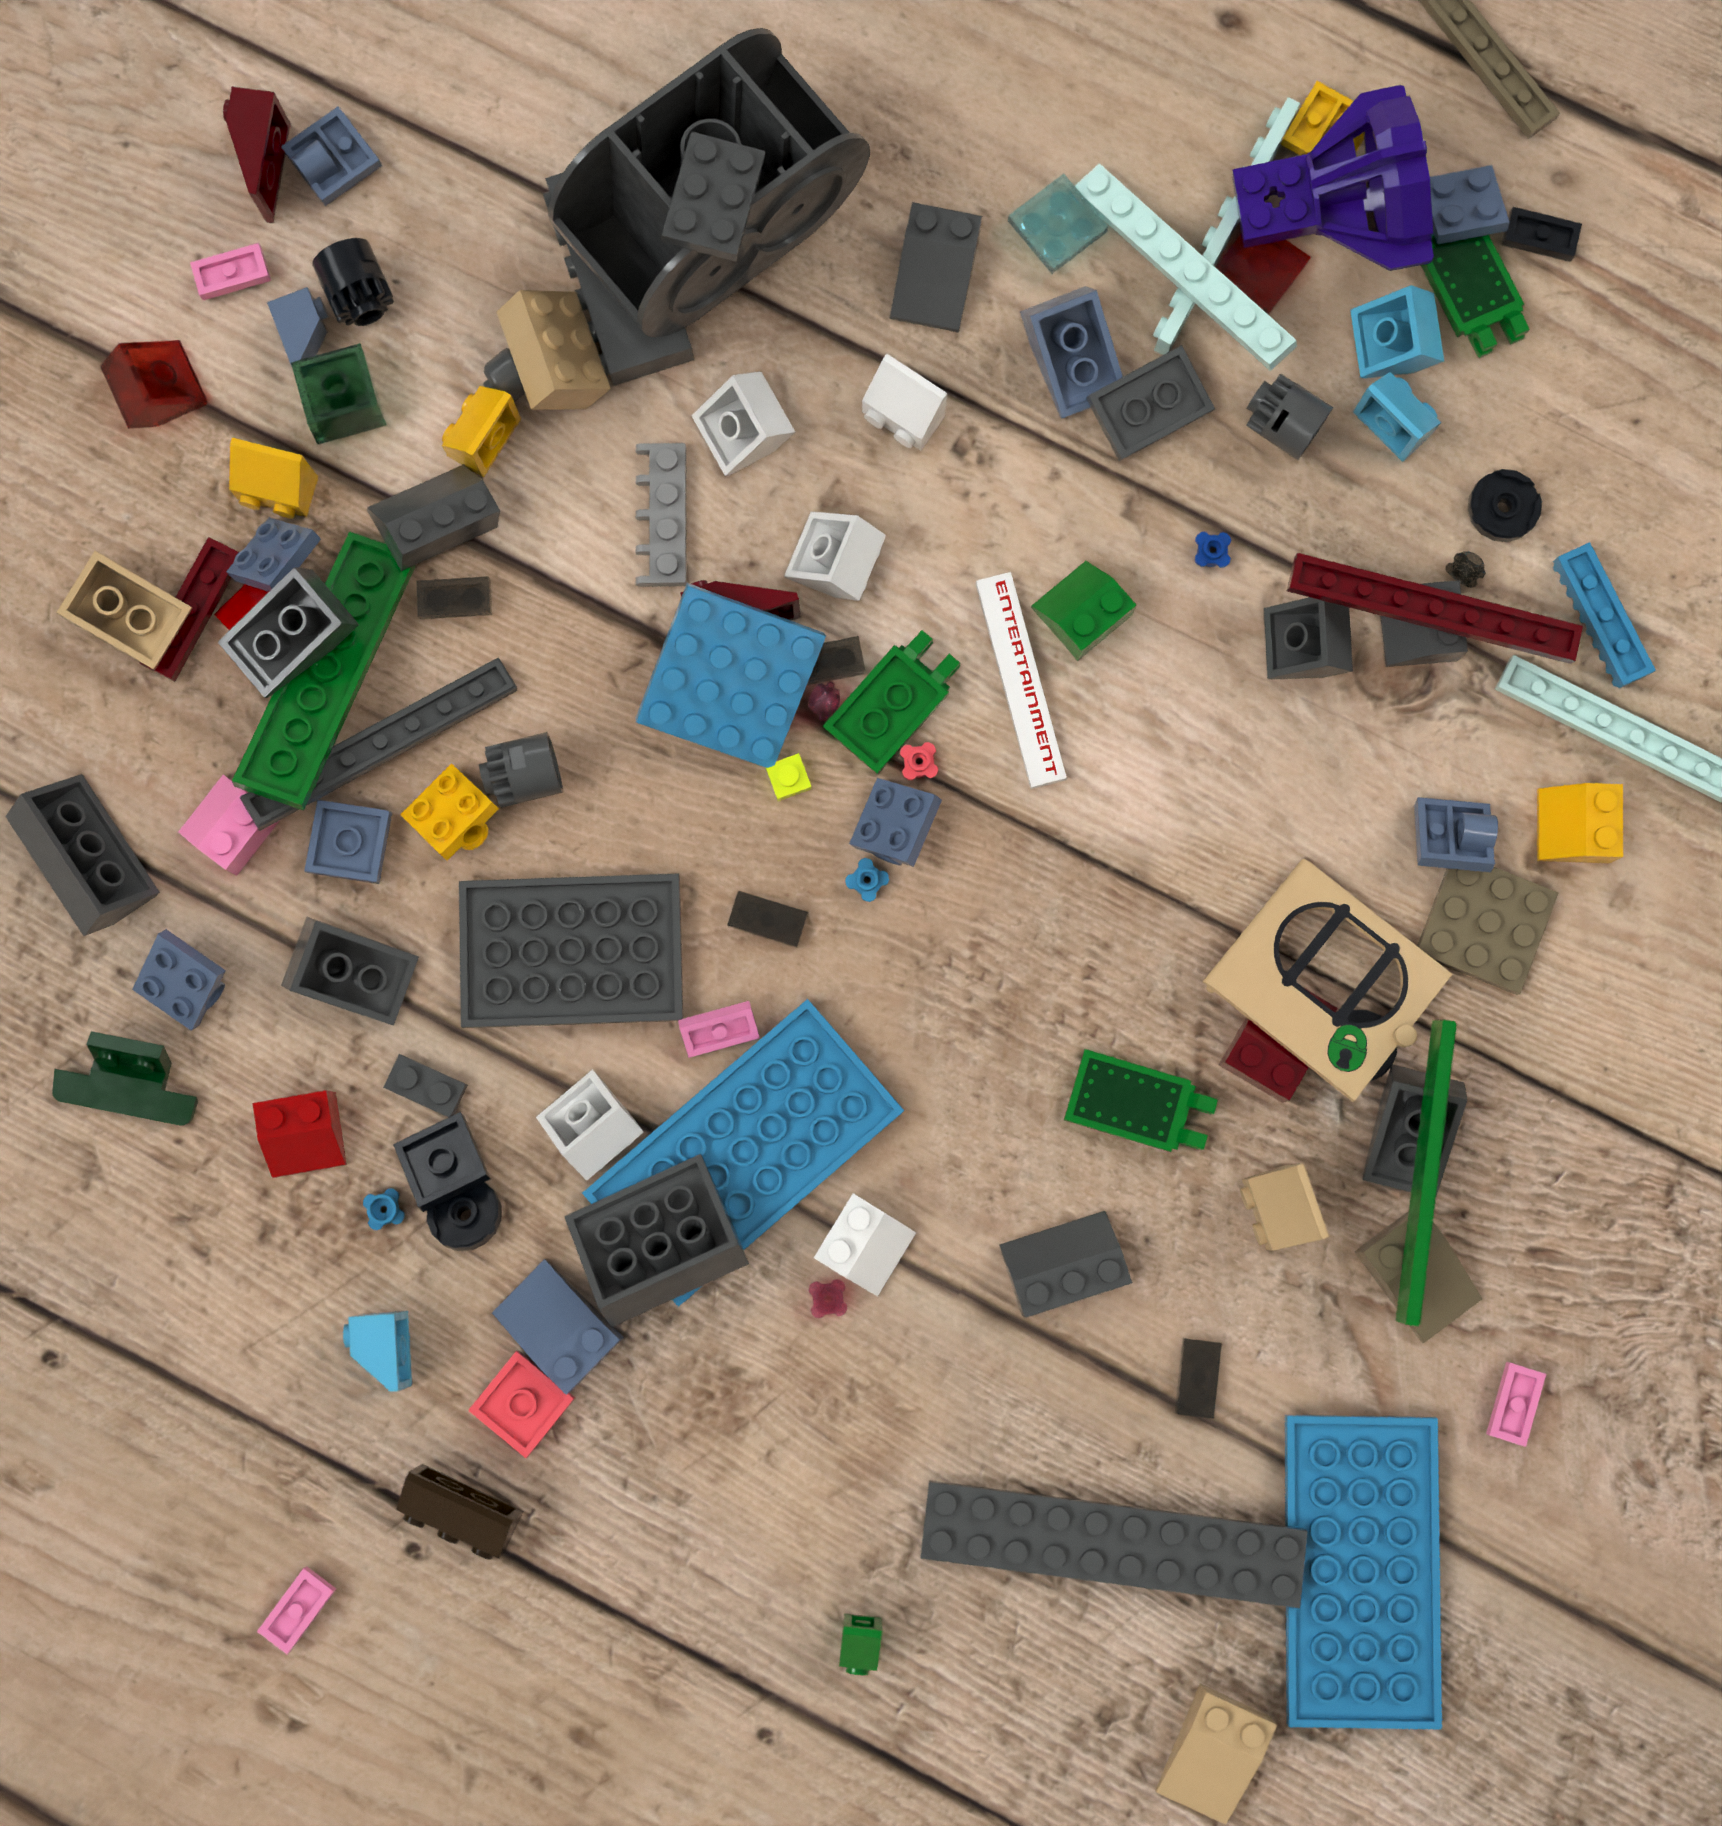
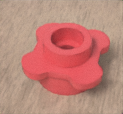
M926 742L918 747L905 745L901 748L900 756L904 759L905 766L902 771L904 778L914 780L915 778L925 776L933 778L937 775L938 767L934 764L933 757L936 748L933 744ZM921 758L922 764H916V759Z

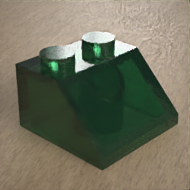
M361 343L291 362L307 424L317 445L387 425Z

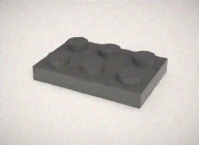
M691 131L663 228L662 242L736 262L765 161L766 151Z
M1182 345L1086 397L1119 461L1215 410Z

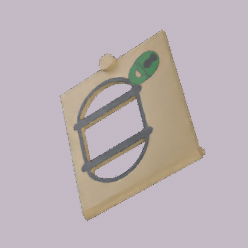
M1301 859L1203 980V983L1207 985L1206 989L1209 993H1217L1349 1100L1354 1102L1398 1045L1406 1048L1416 1042L1417 1032L1412 1026L1449 980L1452 973L1306 859ZM1316 909L1331 910L1333 912L1331 918L1291 968L1285 971L1280 960L1279 944L1287 924L1294 917L1306 911ZM1343 920H1347L1379 945L1384 952L1339 1010L1333 1012L1300 986L1296 979ZM1392 960L1396 961L1400 972L1401 987L1393 1008L1385 1016L1375 1021L1366 1023L1349 1022L1347 1018L1390 962Z

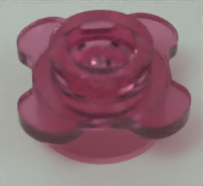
M831 681L826 685L819 683L813 689L809 698V709L819 714V720L825 721L829 715H832L840 703V691L834 688L835 683Z
M834 1279L831 1283L826 1284L815 1281L809 1286V1293L813 1296L811 1313L815 1318H823L826 1314L842 1316L846 1313L847 1304L843 1300V1291L845 1290L843 1281ZM826 1295H830L832 1297L831 1302H826L824 1300Z

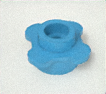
M864 858L858 862L857 870L846 877L845 883L849 889H855L856 892L862 895L864 901L872 902L876 899V893L880 890L881 886L888 884L889 875L886 871H879L874 867L871 859ZM870 877L871 882L865 883L864 878Z
M389 1188L384 1194L376 1196L369 1194L364 1198L363 1206L366 1208L369 1217L368 1225L373 1230H380L389 1223L400 1224L404 1220L405 1214L399 1208V1193L397 1190ZM382 1206L387 1207V1211L385 1213L381 1212Z

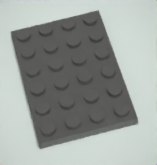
M679 874L459 881L461 1028L666 1022L683 1019Z

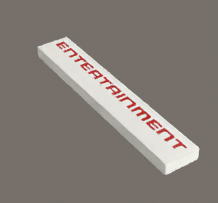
M1008 572L977 580L976 588L1030 788L1034 789L1065 781L1067 779L1012 574Z

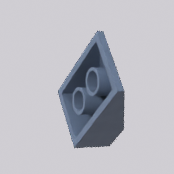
M1084 286L1020 311L1031 349L1060 418H1065L1090 408L1086 399L1088 395L1123 377L1097 290Z
M546 1259L492 1312L534 1363L565 1395L572 1392L624 1338L614 1327L609 1325L607 1320Z

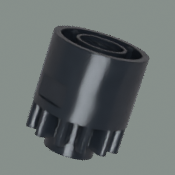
M350 238L338 241L324 248L314 258L312 266L338 323L345 322L346 326L351 325L353 322L356 326L372 324L382 318L384 312L388 311L387 305L394 303L393 295L370 243L366 239Z

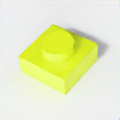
M799 753L776 761L775 766L766 768L777 801L812 789Z

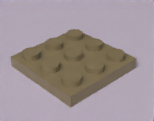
M1493 867L1491 872L1447 868L1417 946L1442 966L1512 994L1519 995L1522 992L1558 892L1496 867Z

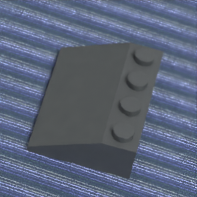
M701 1154L564 1216L598 1309L611 1327L749 1264L735 1228Z

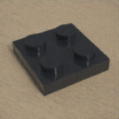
M461 1112L393 1144L418 1208L422 1212L490 1180L470 1128Z

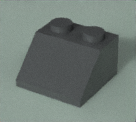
M1460 580L1422 584L1461 594ZM1380 615L1386 667L1456 662L1468 652L1466 637Z
M1308 597L1264 608L1267 679L1324 678L1353 672L1349 607Z

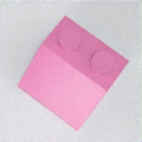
M222 775L178 832L222 868L237 876L279 821L259 831L240 799V796L247 792L234 787L232 781L225 775Z

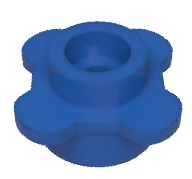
M1204 531L1200 532L1195 538V542L1198 544L1197 555L1195 556L1196 564L1200 567L1218 566L1225 568L1231 561L1228 555V546L1231 543L1230 536L1224 532L1219 535H1209ZM1210 547H1215L1216 552H1210Z

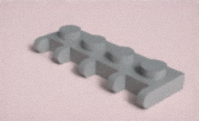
M637 444V454L649 455V475L636 476V485L649 486V509L636 511L637 520L649 521V544L636 545L637 555H649V576L636 577V586H686V444Z

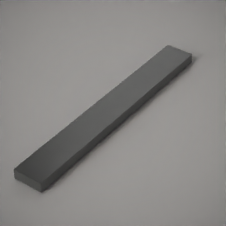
M499 657L333 746L307 805L516 692L517 686ZM251 792L240 796L243 805L259 831L300 810Z

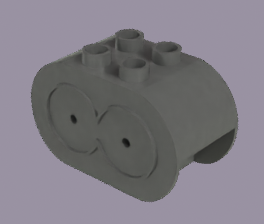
M764 28L751 29L732 37L593 138L575 156L558 180L549 202L548 216L555 229L644 334L649 337H663L675 333L699 320L817 231L838 210L858 184L869 162L870 146L860 134L850 133L794 69L782 55L779 39L770 30ZM691 131L766 151L765 161L736 262L662 242L663 228Z

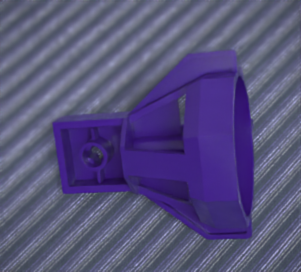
M1403 85L1360 93L1308 154L1233 169L1232 179L1244 248L1315 234L1323 235L1389 271L1429 264L1433 261L1434 254L1431 243L1433 219L1430 176L1426 159L1427 144L1423 140L1420 120L1410 95L1406 96ZM1363 133L1365 154L1356 157L1353 139ZM1277 195V197L1282 198L1279 207L1273 208L1271 202L1265 203L1269 196ZM1366 213H1373L1377 232L1369 231Z

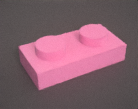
M259 243L190 262L198 293L202 300L271 281L263 250Z
M750 1001L678 1020L688 1058L760 1038Z
M1506 1362L1487 1428V1435L1526 1447L1544 1385L1545 1373Z
M306 1566L257 1632L284 1653H290L333 1595L336 1588Z

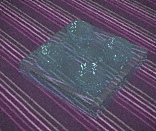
M1062 174L1008 217V222L1052 274L1103 236L1108 230V225L1065 174Z

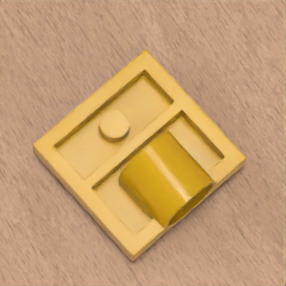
M1316 81L1286 131L1280 145L1298 155L1308 154L1353 103V100ZM1363 133L1353 139L1356 153L1364 141Z
M451 763L400 815L448 861L461 847L465 850H473L483 844L488 836V827L485 823L499 808Z

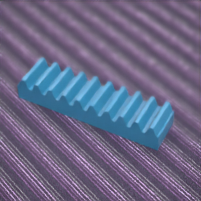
M1589 542L1557 557L1553 561V569L1555 572H1559L1560 583L1567 587L1566 595L1573 599V608L1579 611L1580 622L1586 624V634L1592 636V645L1599 650L1600 661L1606 663L1605 671L1607 674L1612 675L1613 686L1620 689L1655 672L1656 669L1591 543Z

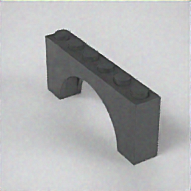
M563 173L545 178L549 189L548 192L543 193L547 209L549 208L553 190ZM554 227L559 245H567L570 256L565 257L564 260L570 278L578 277L581 288L575 290L579 298L582 310H589L592 321L587 322L594 343L599 342L602 354H599L605 374H610L613 386L694 361L693 350L686 328L663 337H649L644 334Z

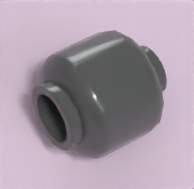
M505 348L485 364L484 374L487 380L483 385L507 392L515 402L525 394L510 349Z

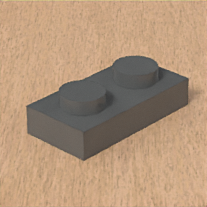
M399 1054L383 1088L442 1115L451 1117L455 1114L468 1085Z

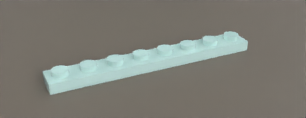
M1288 97L1282 109L1274 108L1266 124V127L1270 128L1267 137L1264 139L1259 136L1251 151L1250 157L1254 158L1251 165L1271 162L1286 131L1297 114L1300 106L1299 102ZM1235 196L1234 198L1226 197L1218 213V216L1222 218L1218 228L1211 226L1201 245L1206 248L1203 257L1214 267L1240 222ZM1177 288L1169 306L1174 308L1169 319L1162 316L1153 334L1154 337L1158 338L1154 351L1161 355L1170 352L1195 305L1179 288Z
M1100 163L1073 187L1076 196L1269 371L1297 347V341Z
M1516 655L1509 659L1495 690L1722 803V758Z

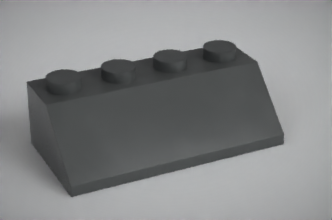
M82 774L22 793L5 816L83 936L114 925L160 893Z

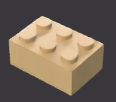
M519 290L496 311L531 410L587 409L611 389L576 292Z

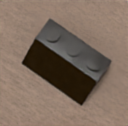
M424 1464L408 1472L396 1508L397 1511L404 1514L403 1520L409 1524L423 1528L425 1524L438 1530L437 1536L443 1540L457 1544L459 1540L473 1546L471 1552L487 1560H492L493 1556L500 1558L505 1553L524 1512Z

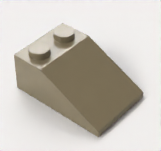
M1409 1211L1354 1251L1396 1309ZM1434 1222L1432 1225L1421 1324L1419 1327L1409 1325L1422 1343H1425L1482 1300L1481 1295L1447 1239Z

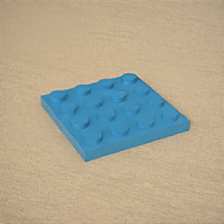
M687 583L636 715V723L766 768L775 766L826 635L821 631Z

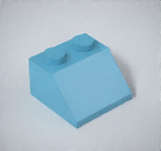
M1410 285L1350 310L1360 378L1383 377L1389 372L1393 375L1415 373L1444 362L1434 293Z
M1391 372L1372 383L1366 389L1353 411L1402 462L1422 445L1441 423L1437 418L1436 411L1429 404L1421 403L1412 394L1410 385L1404 379L1396 378Z
M408 1311L369 1313L348 1317L349 1324H345L343 1328V1341L346 1348L350 1347V1356L390 1392L400 1391L412 1386Z

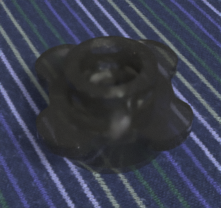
M1470 551L1456 553L1454 562L1448 563L1446 566L1447 573L1455 581L1460 580V584L1469 588H1474L1477 585V579L1483 578L1486 574L1483 560L1477 554Z

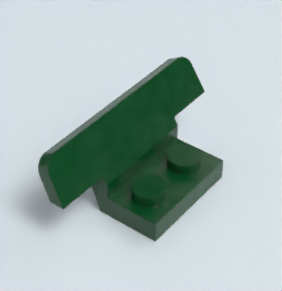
M91 1031L86 1044L94 1058L90 1075L54 1069L52 1094L59 1102L179 1126L186 1125L193 1120L198 1104V1099L195 1096L165 1091L172 1062L163 1045Z

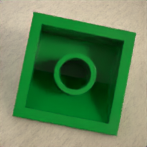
M1084 561L1036 601L1031 608L1076 660L1079 661L1133 615L1137 605L1114 578L1088 561Z

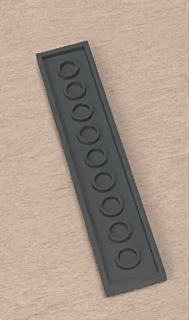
M929 1480L920 1559L1300 1608L1308 1531L1304 1528Z

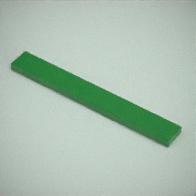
M1432 1020L1395 1319L1399 1323L1418 1327L1421 1324L1457 1028L1456 1021Z

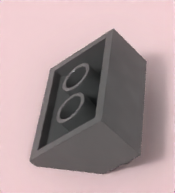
M464 464L367 507L370 517L401 571L497 528L500 516V509L484 481Z
M1105 1211L999 1244L1021 1315L1024 1318L1132 1284L1120 1244Z

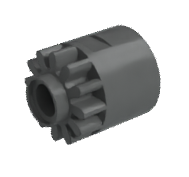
M1280 374L1272 385L1264 381L1251 399L1246 409L1253 414L1246 426L1299 460L1334 407L1296 382L1294 383Z
M548 732L485 747L487 762L479 764L483 786L487 796L493 794L497 796L498 805L501 808L563 793L558 762Z

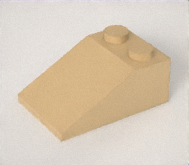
M94 551L56 613L91 635L155 670L193 608L104 555Z
M1303 1163L1283 1165L1242 1179L1244 1188L1240 1189L1241 1198L1246 1209L1253 1210L1257 1223L1252 1224V1228L1260 1246L1265 1244L1266 1250L1274 1251L1329 1237Z
M1199 1684L1155 1792L1226 1825L1259 1768L1277 1724L1270 1715Z

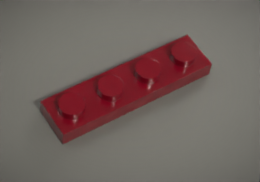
M210 537L207 538L175 597L193 609L156 669L153 670L139 662L142 666L174 682L177 680L232 579L226 571L234 563V559L239 553L238 551Z

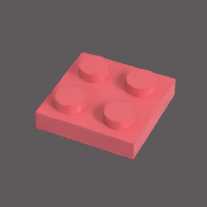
M517 1350L468 1411L523 1457L527 1458L576 1397L571 1393L565 1395L535 1363Z

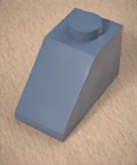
M308 287L267 302L291 367L299 379L307 376L327 334V329L323 322V319L328 318L325 306L320 297L314 299Z

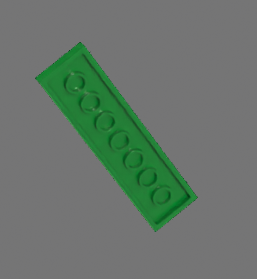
M349 531L325 585L359 625L334 650L272 694L232 779L234 787L304 811L416 565L401 571L385 543Z

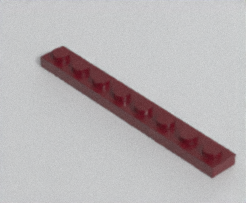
M1297 553L1294 557L1287 586V592L1568 664L1576 661L1583 630L1582 625Z

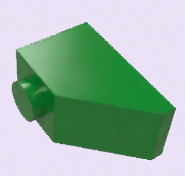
M844 1613L839 1667H846V1673L865 1676L869 1674V1670L877 1671L882 1638L881 1617Z

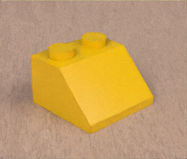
M479 386L475 394L471 393L465 399L461 408L462 414L455 424L451 423L445 430L442 437V447L449 458L461 465L464 464L471 471L484 478L519 424L521 417L510 394L505 391Z
M232 438L230 442L229 490L239 500L238 503L254 510H260V506L272 508L275 514L285 518L294 519L295 514L307 517L318 476L303 455Z
M1582 783L1537 789V861L1612 863L1623 858V784Z

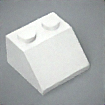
M886 354L862 400V412L865 414V419L873 426L880 429L884 426L894 433V438L899 443L908 448L914 446L921 451L945 417L947 393Z
M761 371L733 375L691 415L725 476H729L773 453L795 433Z
M811 512L784 577L835 598L859 601L867 586L868 578L880 554V549L886 535L857 515Z
M593 1069L536 1117L562 1156L586 1181L643 1133V1130Z
M852 1194L814 1256V1259L878 1297L916 1232L857 1195Z

